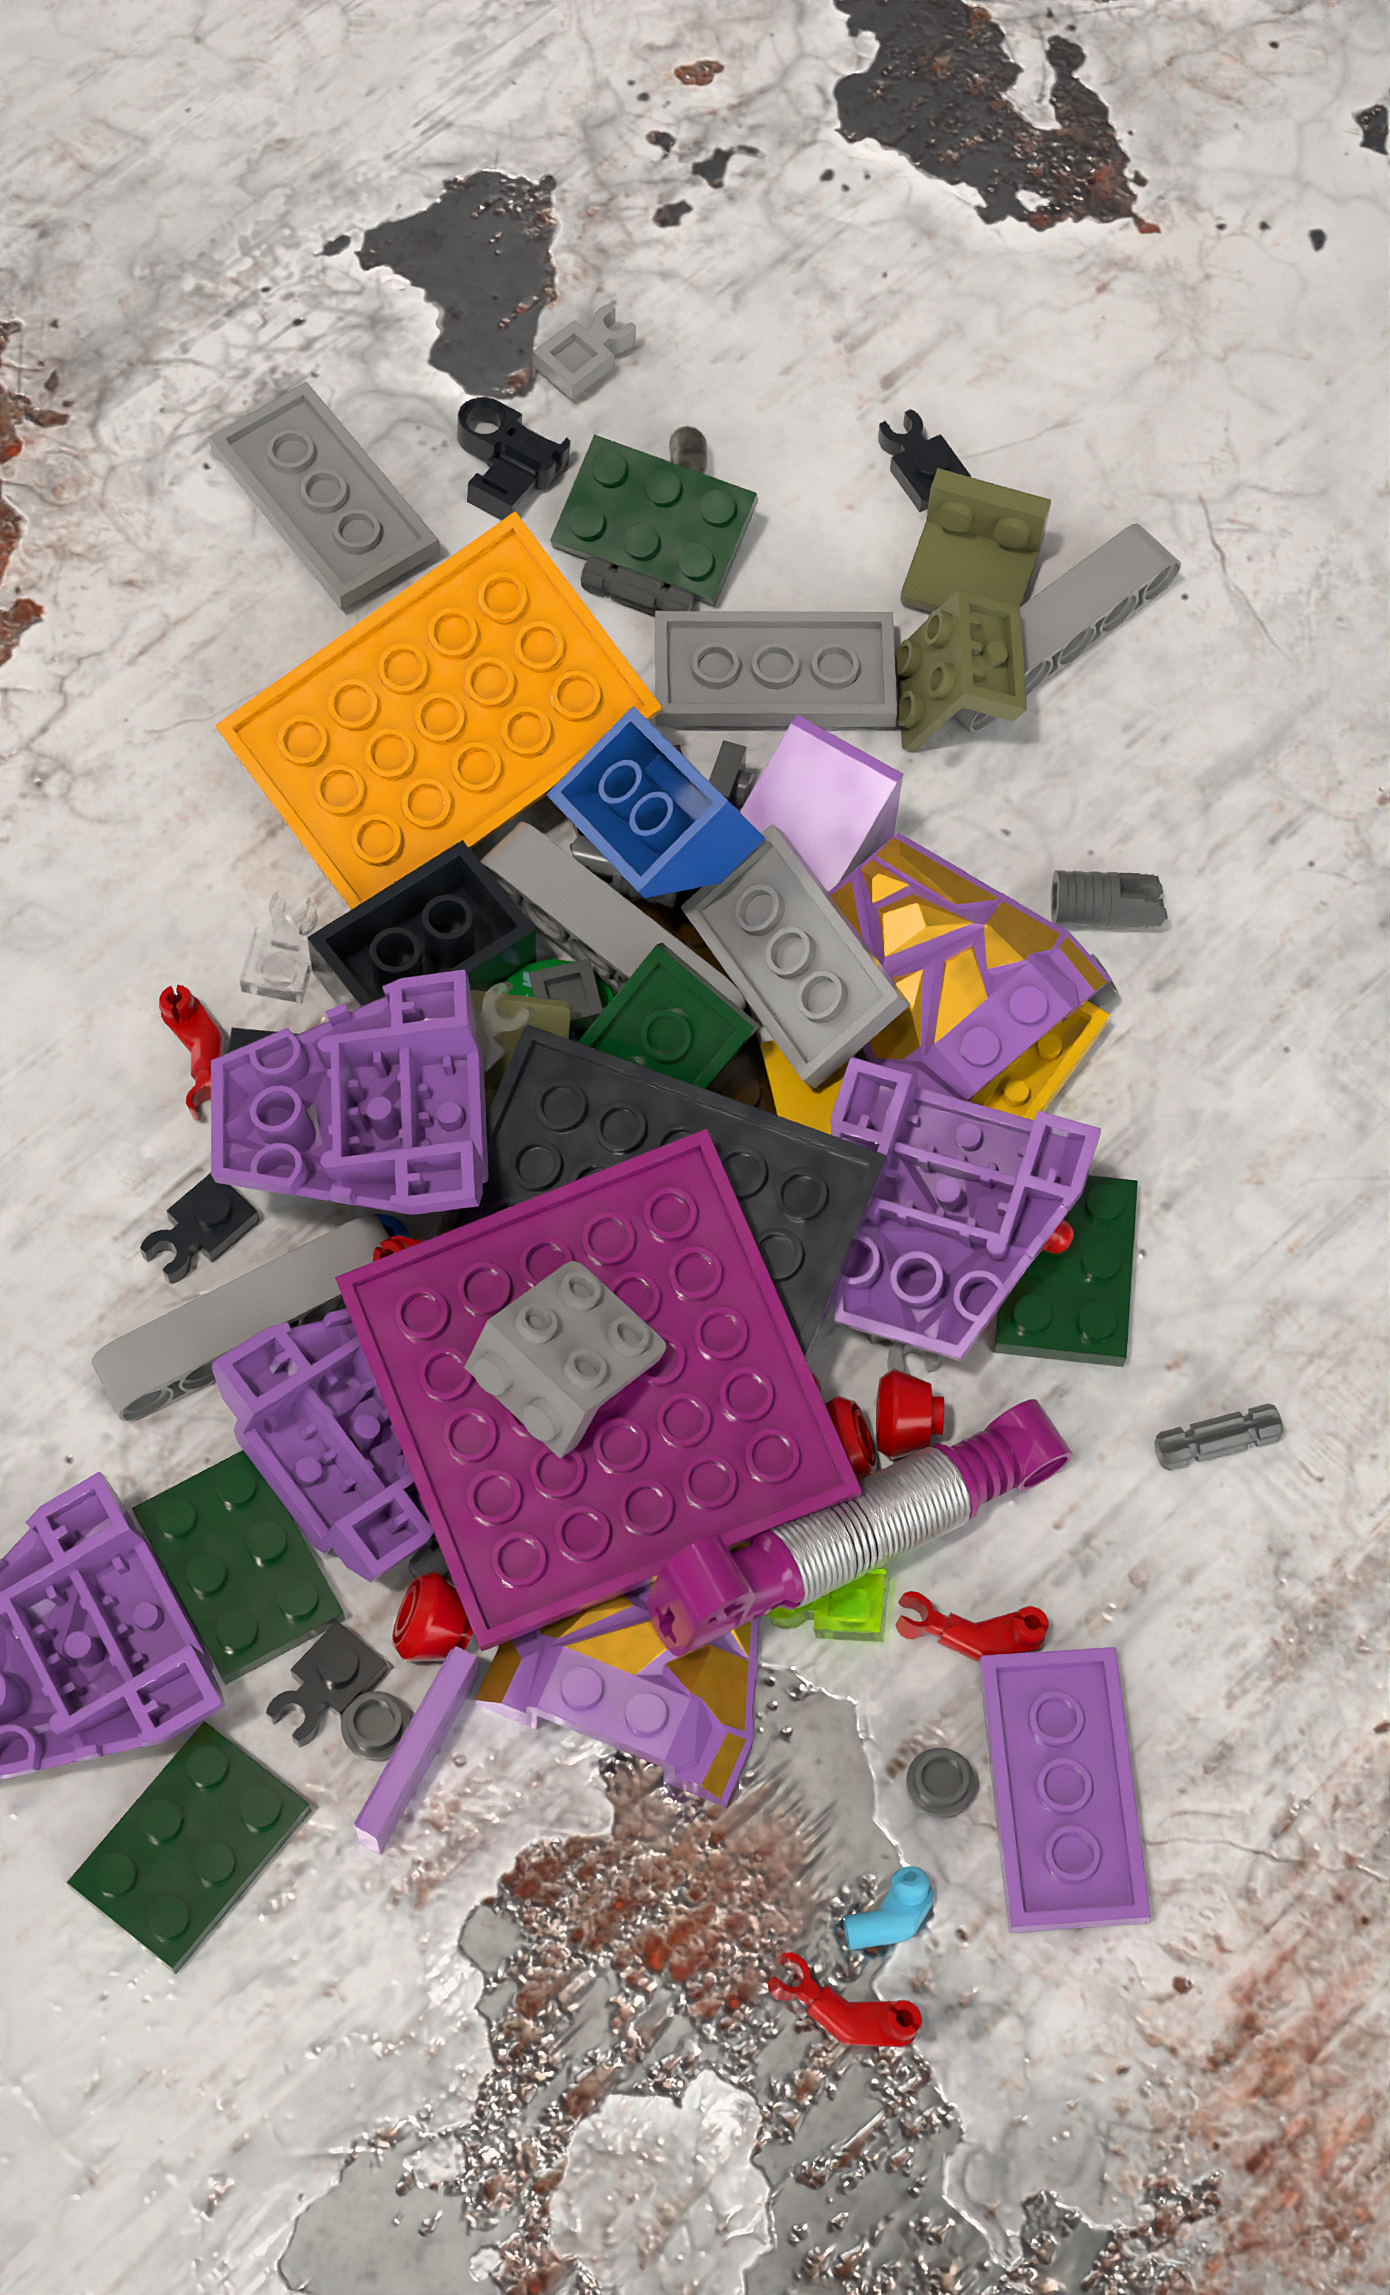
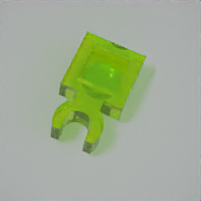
M877 1568L872 1570L870 1573H866L862 1577L821 1596L819 1599L817 1598L791 1611L778 1607L768 1613L770 1622L773 1626L781 1629H793L805 1623L807 1619L814 1620L813 1630L817 1639L884 1642L890 1581L887 1569Z

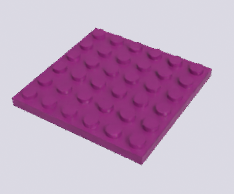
M707 1129L335 1277L474 1636L482 1652L654 1582L663 1565L673 1555L704 1537L719 1535L728 1550H732L751 1542L756 1536L772 1528H777L780 1525L782 1526L785 1523L801 1519L804 1516L827 1508L832 1509L835 1505L839 1506L843 1502L847 1503L849 1500L862 1496L860 1485ZM575 1261L584 1265L665 1341L666 1350L657 1363L598 1408L578 1446L560 1459L542 1441L533 1437L525 1425L496 1397L482 1389L477 1380L464 1366L487 1321L564 1264Z

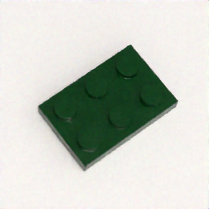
M594 434L550 542L553 548L588 560L591 556H597L613 562L612 568L616 570L622 565L665 581L663 587L668 589L672 584L688 589L694 594V600L715 607L759 501L756 492Z
M659 943L655 945L578 1043L708 1090L760 1025L664 943Z
M1088 1175L1082 1195L1063 1218L1073 1228L1074 1236L1070 1246L1059 1254H1052L1046 1250L1040 1252L1013 1287L1009 1296L997 1311L994 1353L1116 1367L1124 1366L1127 1358L1138 1180Z
M244 1450L132 1507L133 1514L140 1528L152 1546L225 1685L327 1631L336 1621L340 1623L346 1621L341 1606L287 1509Z
M204 1721L66 1883L73 1892L176 1975L311 1812V1807L308 1802Z

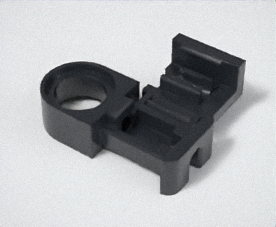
M473 398L466 401L460 407L457 422L458 443L465 451L484 460L490 467L483 476L476 473L468 482L467 502L502 521L516 511L518 504L536 485L535 477L537 475V489L546 490L568 466L570 440L567 437L561 444H558L522 425V413L492 398ZM482 419L495 423L499 428L489 434H480L471 430L468 425L475 420Z

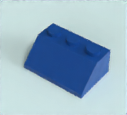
M634 706L546 794L644 898L722 883L765 839Z

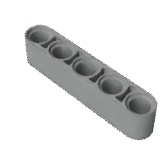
M1135 523L1122 530L1020 607L1026 696L1157 598L1170 586L1178 575L1181 562L1140 524ZM961 708L954 715L973 733L981 731L999 718Z
M519 822L480 860L530 923L578 961L590 958L593 973L617 992L623 987L655 945L664 943L742 1011L746 1008L745 999L740 991L723 974L532 825Z
M375 1215L354 1219L103 1346L92 1358V1365L119 1418L122 1421L142 1419L216 1382L211 1368L213 1362L267 1327L288 1322L290 1328L323 1321L327 1313L347 1309L335 1277L373 1262L375 1247H381L379 1243L390 1238L381 1220Z

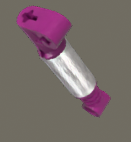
M1030 1399L1019 1403L998 1416L984 1431H980L972 1437L960 1441L957 1445L954 1444L949 1447L937 1443L931 1447L927 1446L925 1449H921L919 1452L859 1480L858 1483L862 1490V1496L849 1500L847 1503L843 1502L839 1506L835 1505L832 1509L827 1508L763 1532L756 1536L749 1546L739 1551L730 1553L719 1535L707 1536L686 1546L663 1565L649 1593L647 1606L653 1627L664 1646L673 1655L681 1657L760 1616L768 1614L778 1607L790 1611L797 1607H802L862 1577L866 1573L868 1574L872 1570H876L900 1556L908 1554L916 1548L963 1526L977 1516L979 1506L985 1502H989L997 1496L1007 1493L1012 1488L1024 1491L1041 1484L1064 1468L1071 1461L1074 1454L1038 1400Z

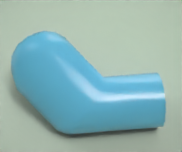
M915 1866L900 1868L893 1875L892 1886L879 1910L843 1916L845 1938L849 1951L905 1942L916 1934L933 1901V1889L929 1884V1877L925 1871Z

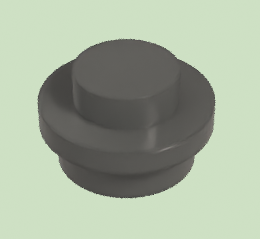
M382 1691L363 1693L357 1696L343 1712L341 1718L343 1740L349 1750L360 1758L366 1760L389 1758L392 1756L410 1724L409 1716L405 1706L395 1696Z
M931 1748L920 1753L910 1764L906 1776V1790L911 1802L921 1812L933 1817H949L962 1811L970 1802L975 1788L974 1772L969 1762L961 1754L948 1748Z

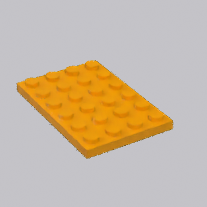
M515 511L217 723L215 727L351 910L461 840L472 850L544 798L633 706L648 721L661 713L662 706Z

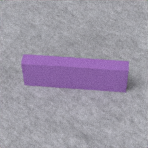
M457 1646L454 1649L451 1648L354 1822L359 1844L381 1855L479 1677L477 1656Z

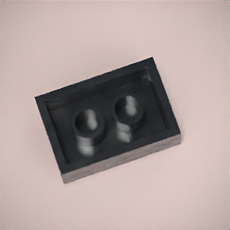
M463 840L307 937L312 973L338 1006L345 1003L349 1012L385 997L386 994L382 987L401 978L466 970L471 990L493 993L503 986L509 976L527 964L537 962L536 929Z

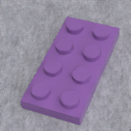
M1116 1647L981 1656L978 1665L1009 1933L1147 1923L1151 1916Z

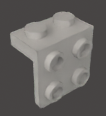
M570 1261L487 1321L464 1368L477 1380L482 1389L496 1397L515 1415L533 1437L542 1441L561 1459L578 1446L598 1408L657 1363L666 1350V1344L651 1327L584 1265L579 1262Z

